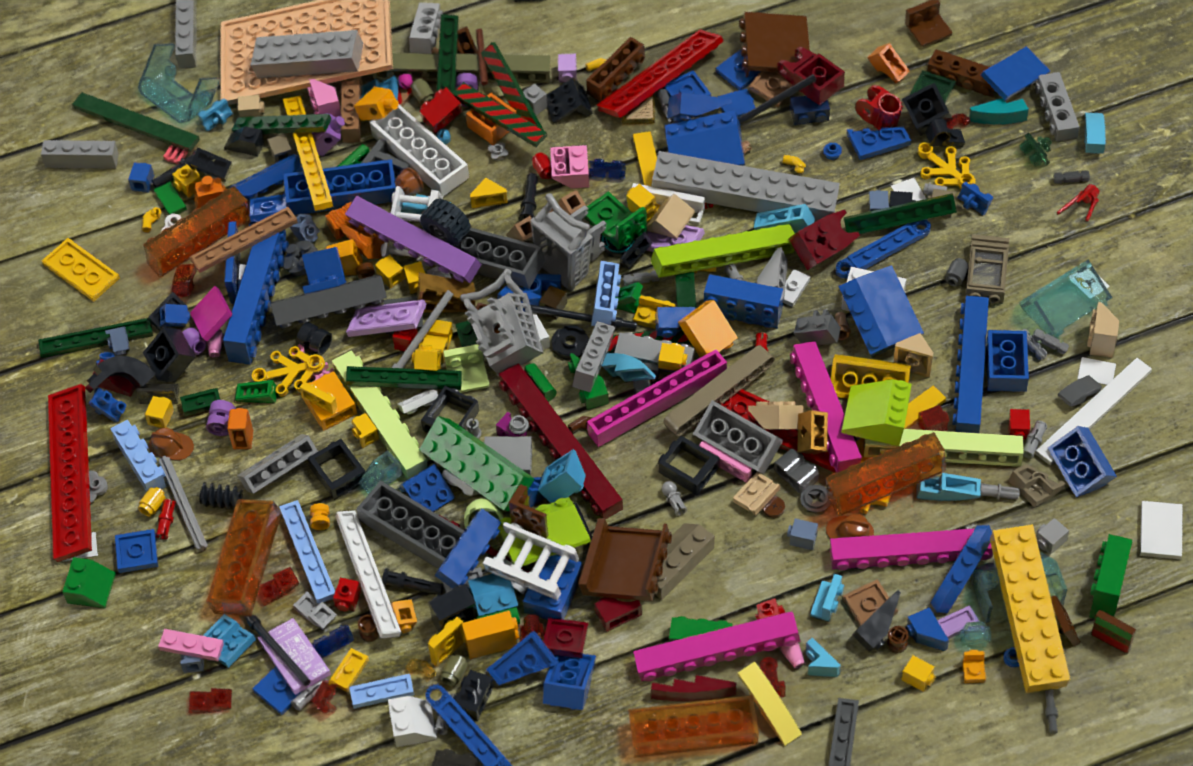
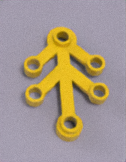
M923 142L918 146V155L922 159H929L940 167H923L921 169V177L923 179H930L931 176L951 175L954 178L944 179L943 177H937L934 185L959 186L962 189L964 182H968L970 185L975 184L974 176L969 173L970 159L963 156L959 159V167L962 168V174L956 170L955 157L957 150L955 147L949 146L946 148L945 156L948 158V163H946L932 152L933 146H930L929 143Z
M293 346L289 349V355L292 359L299 358L304 363L297 364L284 357L281 352L274 351L270 355L273 363H281L286 367L267 372L263 368H256L251 376L254 382L287 375L282 383L276 386L277 394L280 397H284L288 394V387L299 372L305 371L302 377L295 381L294 387L298 392H301L298 385L303 382L307 383L313 373L322 371L325 367V360L317 354L309 356L300 351L297 346ZM285 388L283 392H279L280 389Z

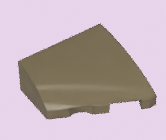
M1027 464L1013 470L1008 481L1014 488H1019L1020 494L1034 507L1056 495L1066 485L1063 481L1056 483L1048 479V474L1039 472Z

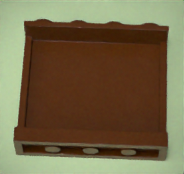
M744 12L743 18L739 20V29H742L740 43H743L741 56H744L742 70H745V77L749 76L750 70L779 72L777 63L781 60L798 62L794 55L795 49L798 47H803L810 51L807 16Z
M598 518L579 580L582 595L653 601L654 594L658 592V579L663 574V561L667 559V547L672 541V533L669 532L667 524L664 523L662 530L608 526L606 519Z

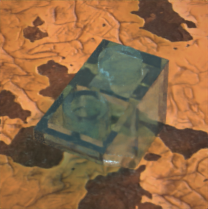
M387 450L372 461L359 481V485L368 494L380 480L389 485L402 475L400 462Z

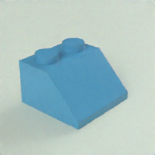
M574 449L547 466L544 470L538 491L550 503L556 502L559 498H567L574 492L578 493L584 487L583 483L586 475Z
M495 574L468 580L471 595L476 602L478 616L512 607L518 608L511 581Z

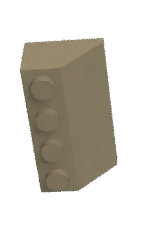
M684 523L672 535L671 544H668L667 559L663 561L662 565L663 574L658 579V592L654 594L656 597L663 600L714 549L713 534L699 524Z

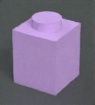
M558 54L559 82H567L572 78L577 80L576 54Z

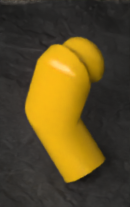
M784 155L783 164L795 166L794 170L796 173H804L806 164L800 158Z

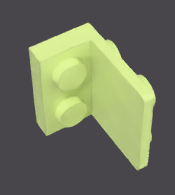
M478 344L444 351L446 369L462 371L461 390H458L460 393L489 387L483 352L478 349Z

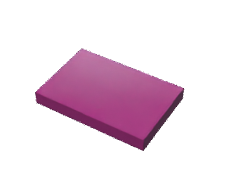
M216 286L190 312L202 338L206 341H209L232 316V312L220 289Z

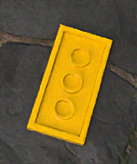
M69 238L42 260V264L93 302L120 279L119 274Z

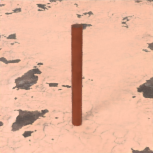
M477 29L476 39L481 85L486 86L488 85L486 62L481 55V52L485 49L483 30Z

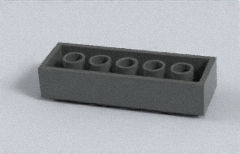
M471 228L456 246L459 250L475 257L482 264L476 274L497 280L505 269H510L512 272L510 275L511 279L516 285L530 288L546 261L541 246Z
M376 275L348 282L337 287L270 302L276 326L280 325L281 328L292 326L291 322L298 321L300 324L310 321V317L316 316L320 319L328 317L330 312L335 311L336 314L347 312L346 308L353 307L355 310L364 308L365 303L369 302L373 305L383 303V299L387 298L382 276Z
M381 480L356 508L360 522L438 569L464 532L463 529Z

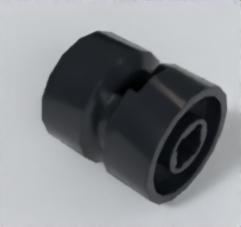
M306 322L300 328L296 341L298 344L322 355L331 344L332 334L322 328L318 329V326L310 322Z

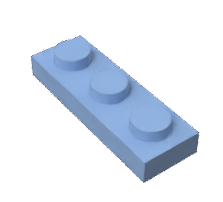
M410 674L349 687L354 709L386 702L389 699L414 695Z

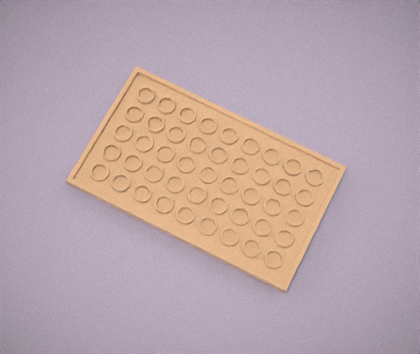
M317 0L221 22V100L226 99L228 105L237 104L239 96L259 95L260 98L305 89L311 87L309 79H315L328 84L393 69L390 0ZM357 30L363 41L359 70L357 72L257 78L251 67L257 37Z

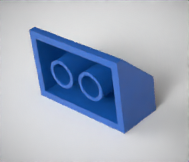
M1077 426L1048 447L1049 452L1076 497L1102 488L1117 477L1088 427Z

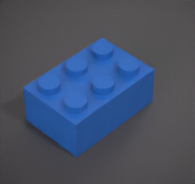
M988 330L986 340L988 391L1027 392L1029 380L1027 331Z
M555 554L548 557L539 574L540 579L545 581L550 579L561 556ZM568 560L557 581L561 592L558 600L528 588L523 600L524 613L546 620L548 618L565 619L579 585L583 570L582 562Z

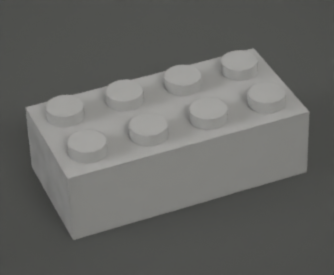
M713 400L693 435L762 474H765L783 442L779 437Z

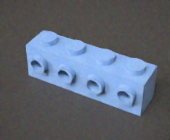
M601 261L591 326H595L597 321L611 325V321L615 322L621 280V275L618 274V263Z
M126 420L110 428L116 444L146 492L151 487L165 488L166 484L163 477L166 474L161 466L157 467L155 464L157 460L152 452L148 453V445L144 438L140 440L138 437L140 433L135 425L132 426Z

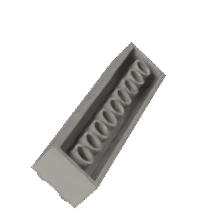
M662 151L658 153L652 178V187L701 196L705 197V203L755 212H766L806 204L815 216L814 222L835 212L840 185L837 182Z

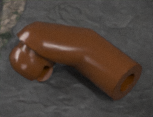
M581 416L568 424V428L572 433L580 428L587 429V421L592 418Z

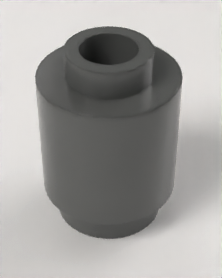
M961 258L952 261L944 277L946 282L951 286H960L968 272V263Z

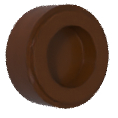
M369 262L360 264L355 270L359 279L372 277L375 274L374 266Z

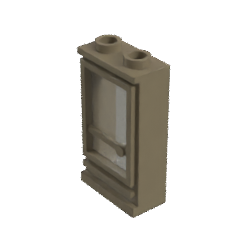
M972 234L966 296L988 297L990 303L1003 304L1010 238Z

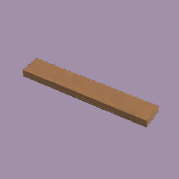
M286 207L190 256V260L198 272L201 273L298 223L297 218L290 208Z

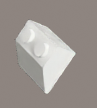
M411 696L388 700L396 747L437 740V735L434 731L435 723L432 707L427 700Z

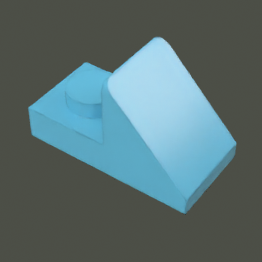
M813 638L807 641L806 655L811 661H814L808 666V675L839 676L841 665Z

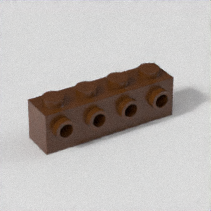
M632 37L626 40L586 79L587 94L600 102L605 97H608L616 86H619L628 75L632 74L638 65L644 62L645 45Z
M935 49L927 65V76L981 93L985 96L994 97L996 93L981 76L983 71L990 68L989 66Z

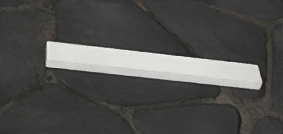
M1136 358L1042 444L1035 454L1051 466L1055 460L1048 450L1050 445L1077 426L1091 429L1151 373L1152 368Z
M356 511L337 512L335 516L380 638L400 637V627Z

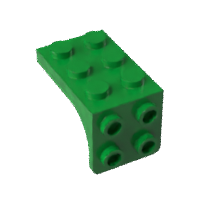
M609 191L587 206L589 208L587 210L588 214L584 219L593 227L605 221L606 230L601 234L618 250L628 246L634 239L647 231L646 209L641 207L632 213Z

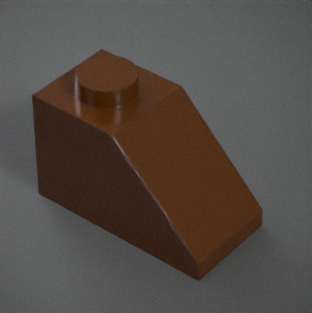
M459 27L457 54H478L468 27Z

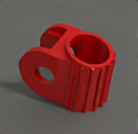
M870 86L867 90L868 100L862 98L855 103L857 114L878 130L897 127L903 107L901 105L902 101L881 86ZM864 108L868 109L871 113L866 112Z

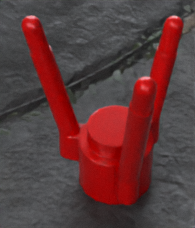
M1087 185L1076 197L1058 210L1057 214L1065 211L1073 203L1083 201L1085 203H1092L1085 219L1089 221L1094 207L1099 201L1097 198L1100 194L1099 189L1095 185Z

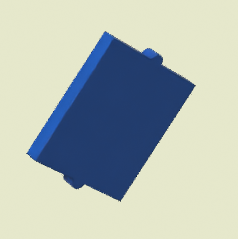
M748 89L718 96L719 98L732 99V103L721 107L723 112L736 110L737 116L741 117L756 108L753 103L754 98H751Z

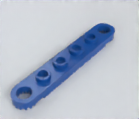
M926 219L908 223L852 253L847 258L840 260V262L838 261L836 264L837 276L847 279L850 270L842 272L841 267H848L849 269L855 267L865 270L922 239L930 233V222ZM923 225L926 228L920 231V229L918 230L917 226Z
M432 685L427 689V702L484 766H512L441 685ZM434 690H439L442 693L441 699L433 701L430 695Z

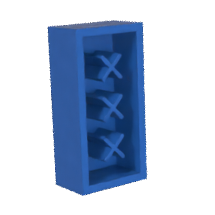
M709 274L704 290V302L714 300L728 320L762 325L767 328H778L783 310V288Z

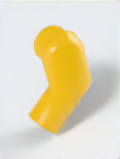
M598 58L586 63V70L590 72L598 69L606 59Z
M154 207L144 214L142 231L150 232L152 223L160 218L161 210L158 207Z

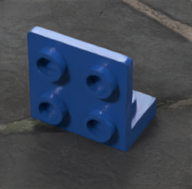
M337 247L302 255L309 283L303 286L304 294L337 287L346 283Z
M435 464L398 485L401 493L406 491L409 498L431 511H435L455 498Z

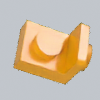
M969 650L963 653L964 683H985L984 651Z

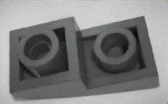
M1088 375L1065 387L1058 393V397L1072 407L1084 403L1086 396L1099 393L1102 386Z

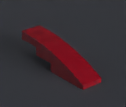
M696 675L695 682L674 679L673 686L654 682L651 685V699L672 702L717 700L735 696L737 692V682Z

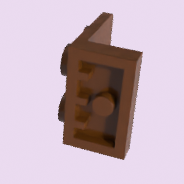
M929 0L906 10L905 25L921 47L952 36L953 32L939 14V0Z
M520 484L509 501L511 524L516 523L523 530L547 539V515L529 507L530 497L528 496V489Z

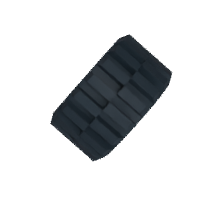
M435 199L420 217V223L427 233L454 247L462 241L471 229L470 221L457 206L443 199Z

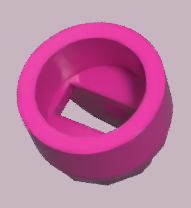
M409 74L399 76V86L402 89H409L413 83L412 76Z

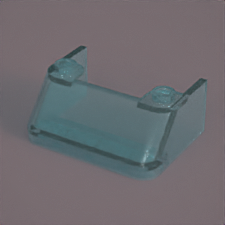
M154 44L138 84L139 92L178 123H188L212 103L221 79L219 77L200 78L194 94H192L174 80L177 70L176 66L169 60L175 44Z
M1040 552L1045 576H1049L1055 595L1064 605L1067 587L1055 559ZM995 561L977 565L970 576L986 623L990 622L993 607L987 591L995 589L1000 583Z

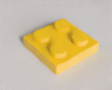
M458 617L453 621H449L439 634L433 635L429 640L428 647L431 663L436 667L465 642L462 627L463 621Z

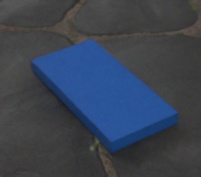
M1026 46L982 72L981 76L1004 100H1007L1037 82L1039 75L1049 74L1051 71Z

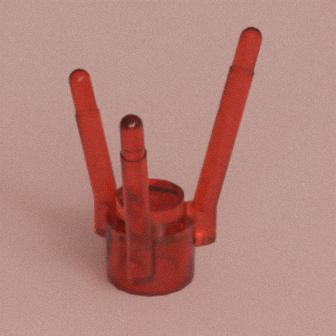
M537 615L525 616L523 618L524 626H521V640L525 638L526 633L529 635L532 631H535L536 634L540 632L542 640H544L545 632L543 624L539 623V617Z

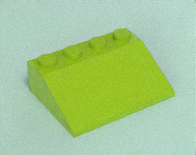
M891 379L851 386L841 433L899 447L905 427L912 384L903 380Z
M569 497L559 498L556 502L543 504L536 508V510L547 515L548 540L563 546L570 545L573 548L591 542L575 505ZM511 517L500 520L498 538L501 546L508 536L503 524L504 522L511 524ZM517 537L507 553L513 565L526 542ZM533 544L522 566L538 561L544 548ZM551 552L549 557L555 555L556 553Z

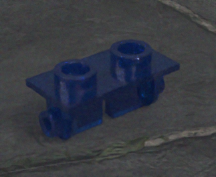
M603 159L589 161L590 167H593L589 168V175L593 178H605L606 172H609V179L621 180L625 178L626 171L622 170H627V167L622 161L613 160L612 162H605Z
M340 625L335 630L329 632L330 635H324L317 640H313L311 644L321 659L354 641L349 625Z

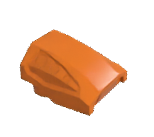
M342 224L341 230L349 240H354L362 255L367 259L382 257L381 246L385 242L378 238L379 235L367 233L363 230L364 227L360 225L356 227L354 225Z

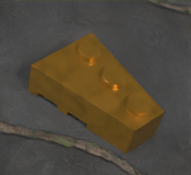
M419 272L417 300H425L426 302L423 313H432L447 290L454 295L442 312L468 311L464 302L460 300L461 294L475 292L473 282L463 281L461 283L456 279ZM471 300V304L475 306L476 300Z

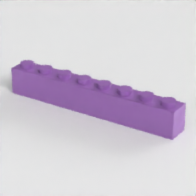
M357 195L345 213L350 219L349 223L352 225L364 227V231L371 235L374 233L379 235L378 238L386 243L391 241L394 243L393 246L401 251L403 249L408 250V254L416 259L418 257L423 258V262L431 267L433 265L438 266L439 271L446 275L448 273L453 274V278L461 283L463 281L471 283L482 265L475 257Z

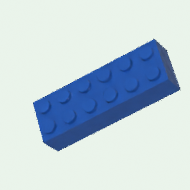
M392 159L324 168L323 172L333 207L315 211L304 172L283 174L286 204L294 215L336 210L349 202H353L356 195L372 204L392 202V194L396 191Z

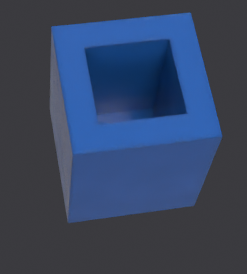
M134 162L128 179L131 191L149 193L152 185L151 180L155 176L151 164Z
M165 304L160 308V326L182 328L190 320V312L187 311V305Z

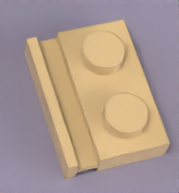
M756 472L733 497V502L757 515L780 490V485L773 483V480Z

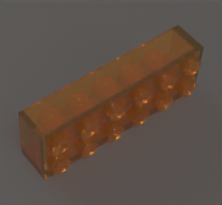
M233 186L230 189L224 190L216 198L210 199L202 207L193 210L185 218L179 219L176 224L165 228L154 238L148 239L143 244L147 264L159 278L168 274L189 260L190 256L206 249L228 234L229 222H236L238 228L249 221L247 199Z
M935 432L922 435L914 441L905 442L895 449H889L876 457H870L862 463L851 465L843 471L832 473L829 477L825 478L828 500L839 517L946 471L945 449Z
M237 500L206 601L214 614L252 616L282 514L274 501Z
M753 695L629 709V724L634 758L758 744L759 732Z

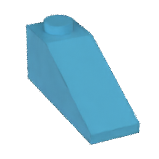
M806 204L756 214L754 229L759 230L761 228L790 224L794 233H797L814 223L815 216Z

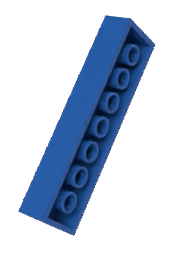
M286 230L259 242L251 248L233 306L232 316L229 319L223 339L229 362L251 365L252 358L256 357V345L261 340V328L266 324L265 315L270 310V299L275 294L274 285L279 280V269L284 264L283 255L284 252H287L289 245L288 241H286Z

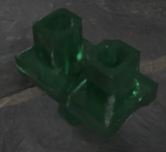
M1028 132L1024 135L1026 140L1019 145L1020 150L1024 155H1027L1032 150L1035 152L1028 157L1034 167L1042 163L1047 166L1050 161L1047 159V154L1044 150L1047 153L1051 151L1050 145L1052 141L1049 137L1042 138L1039 136L1037 143Z

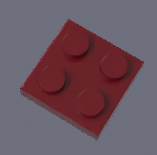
M548 618L543 642L553 655L582 658L588 632V622Z

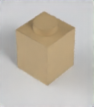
M259 95L238 97L239 117L262 116V113L265 112L264 102H261Z

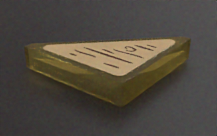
M654 94L622 118V125L654 124Z

